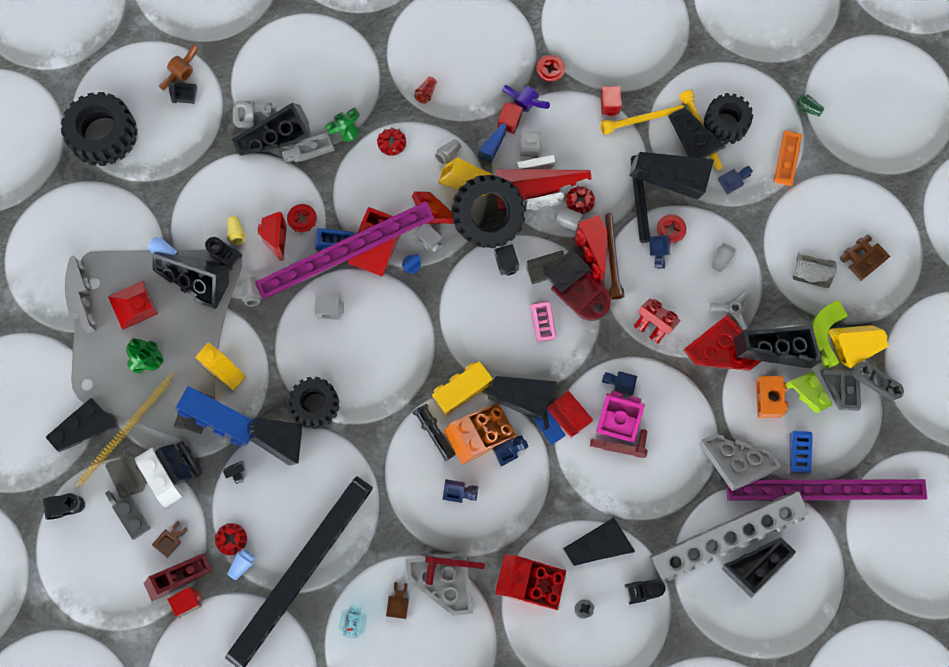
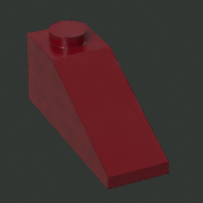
M203 553L148 576L143 584L151 601H154L211 573L212 569Z

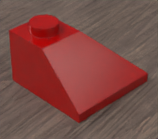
M276 212L262 217L261 224H258V235H260L262 241L279 260L284 261L287 224L282 212Z
M140 281L108 296L122 330L158 314L144 281Z

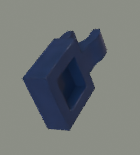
M747 166L737 173L734 168L718 177V181L728 195L744 185L742 180L750 177L753 170L750 166Z
M670 236L650 237V256H655L654 266L657 269H665V256L670 255Z
M621 371L617 373V376L605 372L602 382L615 385L614 391L632 396L638 376Z
M520 435L513 442L508 439L492 449L498 463L502 467L518 458L517 453L527 449L529 446L527 441L523 439V436Z
M446 479L443 500L462 503L463 498L476 501L479 487L474 485L465 487V482Z

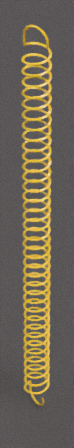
M104 448V450L108 453L107 455H110L108 452L109 450ZM99 454L103 459L102 461H105L104 458H107V456ZM91 462V464H92L95 468H96V466L99 467V464L96 465V464H94V463ZM86 468V469L89 471V473H87V472H85V471H84V473H85L87 476H88V475H92V473L90 472L91 470H89L88 468Z

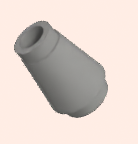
M453 139L438 148L435 153L436 160L442 165L451 162L461 148L460 142Z
M722 243L721 246H718L711 267L718 272H722L735 256L736 249L726 243Z
M254 277L244 279L242 300L246 306H257L262 298Z

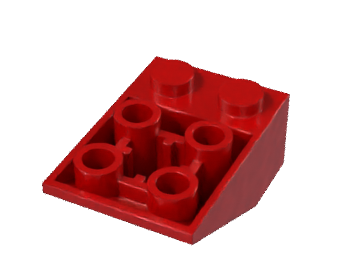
M368 207L358 233L393 216ZM400 236L348 260V264L383 277Z
M596 215L578 223L574 240L576 245L581 247L583 251L582 257L584 262L590 265V274L601 284L606 267L607 229L600 215Z
M504 554L495 594L558 610L567 570L517 555Z

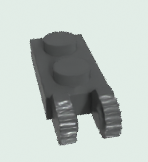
M119 483L116 485V488L124 499L117 502L112 492L107 491L105 494L131 539L135 540L151 528L132 497L127 494Z

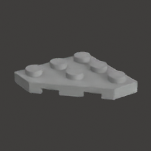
M720 434L702 439L699 443L732 491L780 471L782 467L771 451L766 449L761 451L752 448L750 444L738 440L733 442L724 439V436Z
M466 552L435 555V557L467 560ZM425 557L406 559L408 580L452 616L473 614L468 568L436 564L433 585H427L428 563L425 562Z

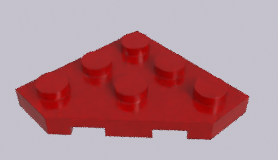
M728 314L683 350L691 361L698 366L751 371L762 362L737 358L733 339L743 331Z

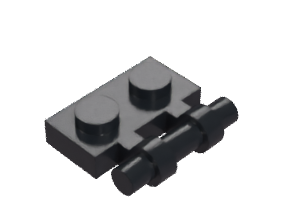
M183 441L176 444L179 450L176 449L174 444L160 447L155 451L174 485L189 481L193 477L191 472L195 478L202 475L198 461L193 459L189 446H186Z

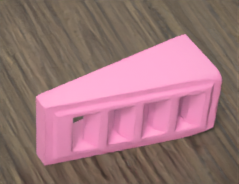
M550 301L530 304L537 342L556 339ZM545 308L546 312L536 313V309ZM547 315V319L538 321L537 317ZM539 324H549V327L539 328ZM550 330L551 334L540 335V332Z

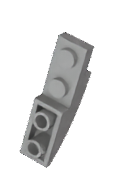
M71 256L65 275L66 304L69 315L75 320L79 319L82 329L90 334L95 332L94 324H96L94 316L88 311L90 304L87 296L91 295L89 288L92 286L88 277L84 275L86 269L82 260L79 261L75 256Z

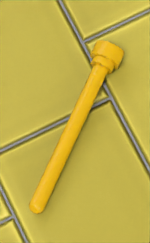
M690 89L682 92L679 95L681 102L688 107L690 113L704 126L694 104L695 95ZM717 153L710 155L711 159H714L713 164L716 170H721L723 166Z
M679 105L614 122L612 120L609 121V119L600 121V128L603 135L611 134L616 128L665 117L685 106Z

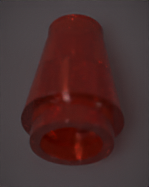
M430 76L427 77L415 90L414 97L419 103L426 104L431 100L437 84L436 79Z

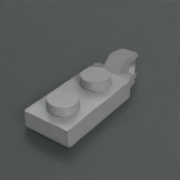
M326 132L290 146V150L283 151L282 156L285 163L291 161L301 162L335 150L330 135Z

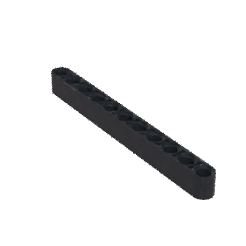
M358 476L351 481L225 656L227 661L235 667L247 666L373 489L370 484Z

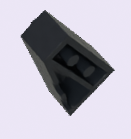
M495 376L488 392V399L541 421L557 381Z
M780 537L748 554L742 555L740 558L725 563L722 570L749 597L753 598L794 557L796 551Z

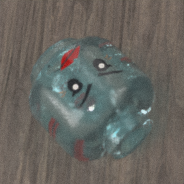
M350 606L349 609L341 612L339 629L343 632L344 636L358 638L360 634L365 632L367 615L361 611V607Z

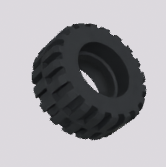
M94 92L87 93L88 96L83 97L82 95L78 97L79 100L69 104L70 108L66 109L63 113L65 115V118L61 119L63 140L82 162H88L89 165L93 166L97 163L99 166H106V163L112 165L116 163L115 160L125 158L124 154L126 152L130 153L132 150L131 145L136 143L137 139L135 136L138 134L136 121L120 98H116L115 95L108 93L106 96L105 92H98L97 94H94ZM101 118L114 120L113 129L106 137L99 140L85 139V132L92 122Z
M480 175L466 181V184L458 189L457 195L453 198L454 203L451 211L456 230L465 240L482 248H496V246L506 245V242L512 241L515 238V234L521 231V224L525 222L526 218L524 217L526 206L523 205L524 199L518 192L519 189L507 179L499 176ZM483 194H495L502 199L505 205V217L501 224L493 229L480 228L471 217L473 202Z

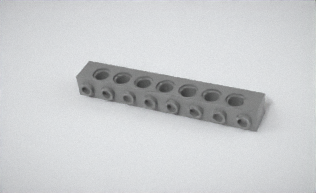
M793 491L649 557L659 579L670 581L676 578V574L681 571L684 573L690 572L699 563H702V565L708 564L713 561V557L719 554L723 557L732 552L731 549L737 546L740 549L750 545V540L755 538L757 540L764 539L768 536V532L784 530L787 528L786 524L791 522L793 524L805 520L804 516L809 513L800 493ZM783 507H786L788 510V515L785 518H782L780 515V510ZM765 515L770 518V523L767 526L762 524V518ZM749 523L752 526V531L746 535L743 528ZM731 531L734 539L728 543L725 540V535ZM710 540H714L716 543L712 551L707 549V543ZM692 548H696L698 553L694 559H690L688 555L689 550ZM674 556L679 558V564L676 567L670 565V560Z

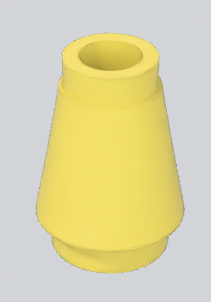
M231 216L227 219V240L232 245H240L244 243L246 234L238 217Z

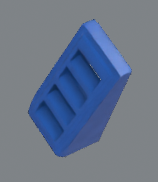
M502 123L478 150V158L489 163L493 161L506 135V124Z
M317 228L315 250H324L336 244L337 237H340L341 242L345 240V237L349 238L355 235V232ZM329 237H333L332 243H329Z
M793 431L790 433V472L811 473L812 432ZM797 438H804L805 442L797 441ZM797 446L805 447V450H797ZM796 454L805 455V458H796ZM796 462L806 463V466H796Z

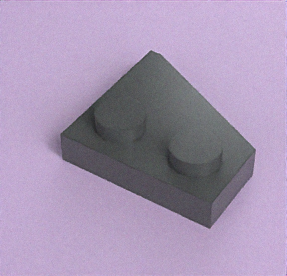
M822 369L821 375L838 409L861 410L860 382L853 377L852 371Z

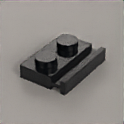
M572 249L545 270L544 275L562 294L590 272L591 268Z

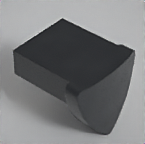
M176 81L168 84L172 103L195 104L198 88L196 84L179 83Z

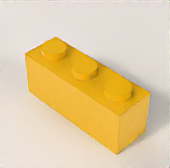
M480 361L476 364L472 362L465 368V372L460 375L458 373L449 379L450 382L445 386L442 384L434 389L432 398L446 417L492 385L493 378Z

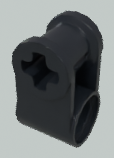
M210 237L205 242V248L209 255L220 264L228 266L230 271L233 269L232 266L238 258L243 256L237 249L217 237ZM213 245H219L217 250H211Z
M73 493L44 498L45 519L53 520L80 513L85 507V501L82 497Z
M659 579L625 584L630 598L629 605L658 598L666 590L664 582ZM652 583H657L660 586L661 591L659 594L651 592L650 586Z

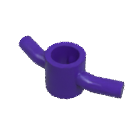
M507 85L502 89L503 92L515 98L514 103L522 107L524 112H529L532 106L544 109L550 108L549 102L538 100L539 94L531 87L525 86L521 93Z

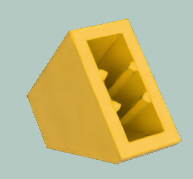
M457 157L443 166L438 183L459 189L469 179L480 175L493 174Z
M873 325L828 330L839 362L849 368L889 347L886 332Z
M209 342L195 357L206 370L233 391L246 378L223 353Z

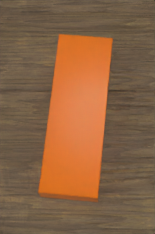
M784 130L773 182L792 186L803 134Z

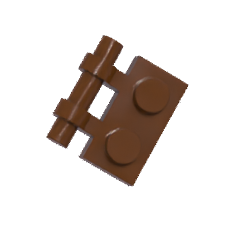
M870 235L859 238L853 247L847 248L844 254L840 256V260L843 263L848 260L853 262L848 268L860 281L891 257L879 243L873 247L869 244L872 241ZM860 250H864L865 253L861 257H859L857 255V252Z

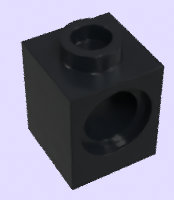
M513 244L494 250L500 275L506 274V276H510L519 270V262Z

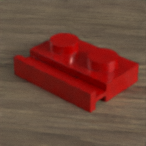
M569 390L546 408L570 438H573L593 422L592 417Z

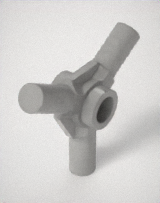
M744 289L737 299L728 301L725 304L710 303V311L724 312L725 315L728 314L744 332L748 330V327L742 317L744 315L743 303L750 295V291Z

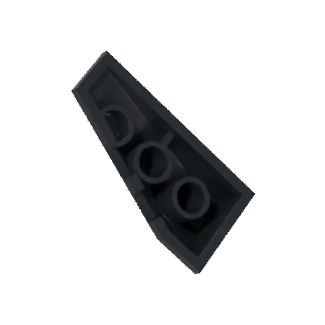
M292 102L236 136L232 141L241 156L295 145L311 135L309 121L301 106Z
M158 252L153 253L154 272L168 282H174L180 286L182 292H188L194 296V300L199 304L214 309L218 307L229 285L228 266L213 261Z

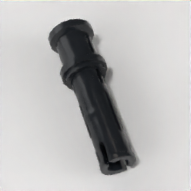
M424 404L413 411V415L417 416L422 424L421 428L428 432L444 461H447L456 454L438 428L437 419L433 418L428 410V404Z

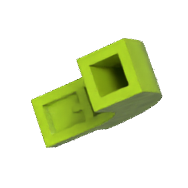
M839 300L824 307L810 324L813 326L822 362L820 363L828 370L839 364L828 341V330L848 317Z

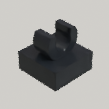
M239 461L224 468L223 473L226 479L232 476L235 484L243 482L244 478L241 472L245 471V465L243 461Z

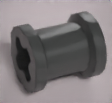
M580 600L575 605V614L581 619H586L593 614L594 605L589 600ZM581 604L589 606L588 614L580 612Z

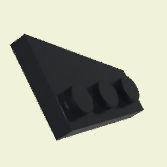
M685 107L668 115L688 157L706 158L726 148Z
M90 398L46 436V439L58 452H62L82 443L84 440L101 435V433L109 429L117 428V426L96 401Z
M614 517L563 548L573 566L635 552Z

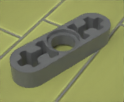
M861 362L853 366V377L886 399L893 401L904 395V388L899 382L869 363ZM876 376L880 378L881 386L876 385L874 380Z

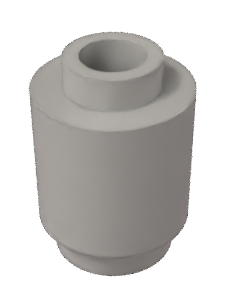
M561 208L556 222L560 223V226L576 232L578 223L586 219H583L584 215L568 208L566 210Z

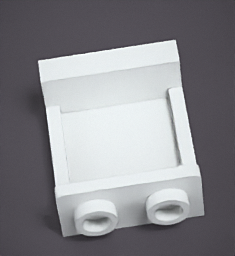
M554 155L517 162V169L555 170ZM560 190L546 196L527 199L524 201L526 210H538L542 206L547 205L551 207L557 206L563 202L564 196Z

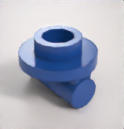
M418 254L408 255L403 259L402 267L405 272L413 274L420 270L421 258Z

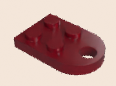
M589 272L562 294L554 285L551 287V290L584 320H599L607 314L610 308L611 298L609 292ZM600 304L603 306V311L600 313L595 312L593 306Z

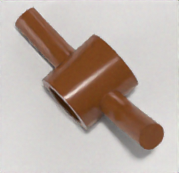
M192 44L183 59L180 56H175L169 61L167 69L171 74L159 85L162 91L168 88V84L177 78L185 81L191 76L193 67L189 63L199 49L197 45Z

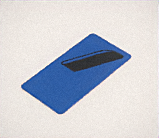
M547 409L541 421L534 419L551 445L566 436Z

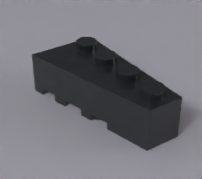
M639 152L633 160L629 176L698 200L706 192L714 159Z
M812 325L744 331L733 339L737 358L810 369L822 362Z

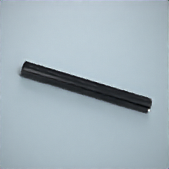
M634 155V156H631V159H630V160H631V167H632L633 160H634V158L636 157L635 155ZM633 178L639 239L641 243H648L650 241L644 181Z

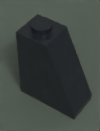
M259 417L249 422L247 432L250 441L287 465L292 466L299 463L303 424Z

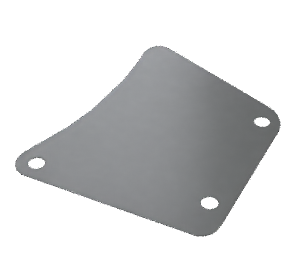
M176 250L178 252L177 256L219 263L209 255L207 250ZM102 251L85 254L81 259L86 269L84 275L88 279L98 278L100 285L96 289L89 288L91 295L87 296L90 304L88 311L90 314L92 313L96 324H94L95 332L88 334L82 329L80 320H75L71 375L72 389L75 395L83 403L93 398L103 411L132 421L134 420L131 417L136 418L134 414L141 415L142 418L138 417L139 421L135 419L137 424L197 446L210 445L216 437V434L213 433L214 429L208 426L203 428L195 423V419L191 417L186 419L178 415V410L175 407L187 386L215 400V376L206 370L195 357L208 342L216 349L219 348L221 329L228 304L242 270V259L238 258L232 266L233 269L229 270V285L218 307L214 309L199 304L194 300V296L188 292H182L180 286L174 282H168L154 272L153 254L151 251ZM140 281H144L158 314L122 330L108 296ZM132 338L142 339L147 342L153 341L158 345L157 349L164 359L159 369L154 371L144 370L143 373L136 374L128 368L127 362L130 358L126 353V346ZM85 378L92 379L94 383L92 389L88 391L81 388V382ZM163 380H169L171 384L167 383L169 387L165 386L166 390L162 388L164 393L156 390V388L160 389L158 385L163 387L161 383L166 384ZM151 394L159 396V398L155 397L157 401L152 399L154 404L149 402L152 405V407L148 406L149 409H146L147 412H141L139 410V408L143 409L141 405L147 408L144 402L149 404L146 400L151 401L149 399V397L153 398Z

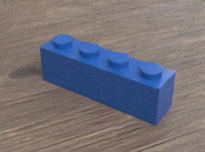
M187 386L175 407L178 410V415L186 419L188 417L195 419L197 425L203 428L208 426L214 429V434L220 437L225 435L231 438L230 442L241 447V445L245 446L248 444L249 434L247 428L252 419Z

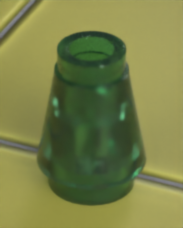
M802 94L795 107L799 108V111L818 117L821 116L825 108L809 94Z

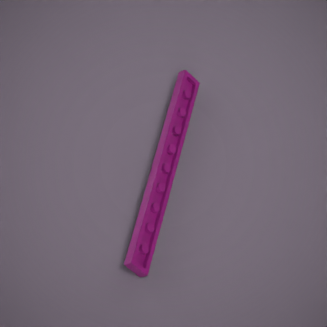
M425 201L266 276L255 283L262 299H267L435 220L428 202Z
M926 479L757 480L734 491L726 483L727 501H773L793 491L799 492L803 501L927 499Z

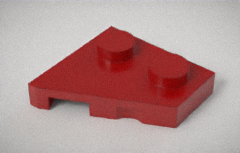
M414 191L411 197L416 206L427 201L435 220L426 224H454L452 211L431 192Z

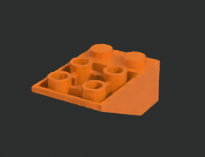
M499 403L453 421L444 430L462 465L492 451L493 447L506 440H512L517 437Z

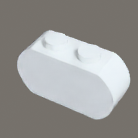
M152 447L135 457V461L158 501L163 507L167 508L183 498V493L178 484H173L156 455L155 448Z

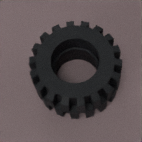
M725 93L724 97L721 94L717 99L714 98L704 116V126L719 141H723V144H728V142L734 144L736 140L738 142L742 140L752 124L753 114L751 113L753 109L748 107L750 103L748 101L744 102L742 96L740 98L736 97L737 94L734 93L732 96L729 93ZM730 114L736 119L737 123L727 124L721 120L719 115Z
M307 377L306 381L300 380L298 386L295 384L293 386L294 391L289 393L290 399H288V404L290 405V412L297 422L303 424L306 428L312 427L313 429H317L319 426L323 428L326 423H332V418H336V412L339 411L340 402L331 383L329 384L325 379L321 380L320 377H315V379ZM317 393L325 397V404L321 410L314 413L304 410L303 404L309 395Z

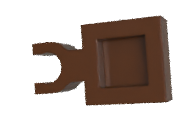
M178 520L173 525L171 532L165 529L152 543V546L167 559L181 544V541L177 538L183 536L188 531L187 527L182 531L176 530L180 525Z
M394 582L395 597L389 596L386 617L406 619L409 598L403 597L407 591L408 584L405 583L404 589L398 591V583Z

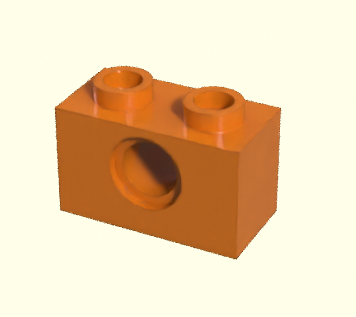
M759 376L756 379L758 418H782L787 413L788 402L785 401L784 396L787 392V387L783 376ZM768 394H774L776 401L770 400Z

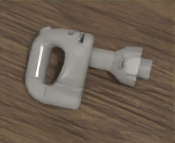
M236 101L233 107V123L238 128L249 129L254 126L255 113H263L269 117L272 113L277 112V107L272 106V103L255 106L254 101ZM241 108L245 109V116L243 121H240Z

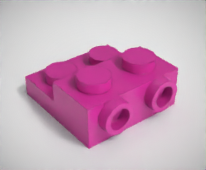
M611 391V394L606 393L596 432L634 443L645 404L641 402V398L630 396V399L622 397L623 394L617 391Z

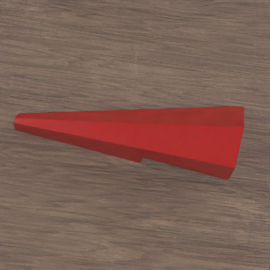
M496 169V176L507 179L512 185L516 186L524 201L558 192L561 187L567 185L572 187L576 185V182L587 178L588 180L592 179L591 170ZM497 196L498 210L504 211V202Z

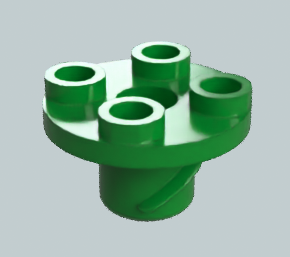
M356 107L347 111L346 114L343 112L334 116L335 121L327 123L324 127L329 134L339 131L342 141L350 142L359 135V128L353 122L359 118L360 114Z
M132 338L126 346V353L130 358L127 362L128 368L136 374H141L144 370L154 371L159 369L164 359L157 349L158 345L153 341L147 342L142 339Z

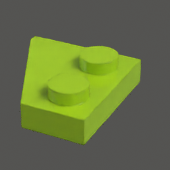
M814 371L785 384L788 389L794 388L800 394L798 398L806 403L815 413L833 406Z

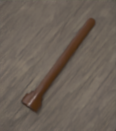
M607 213L605 220L612 279L609 295L612 300L624 298L625 294L624 288L619 283L613 216L611 213Z

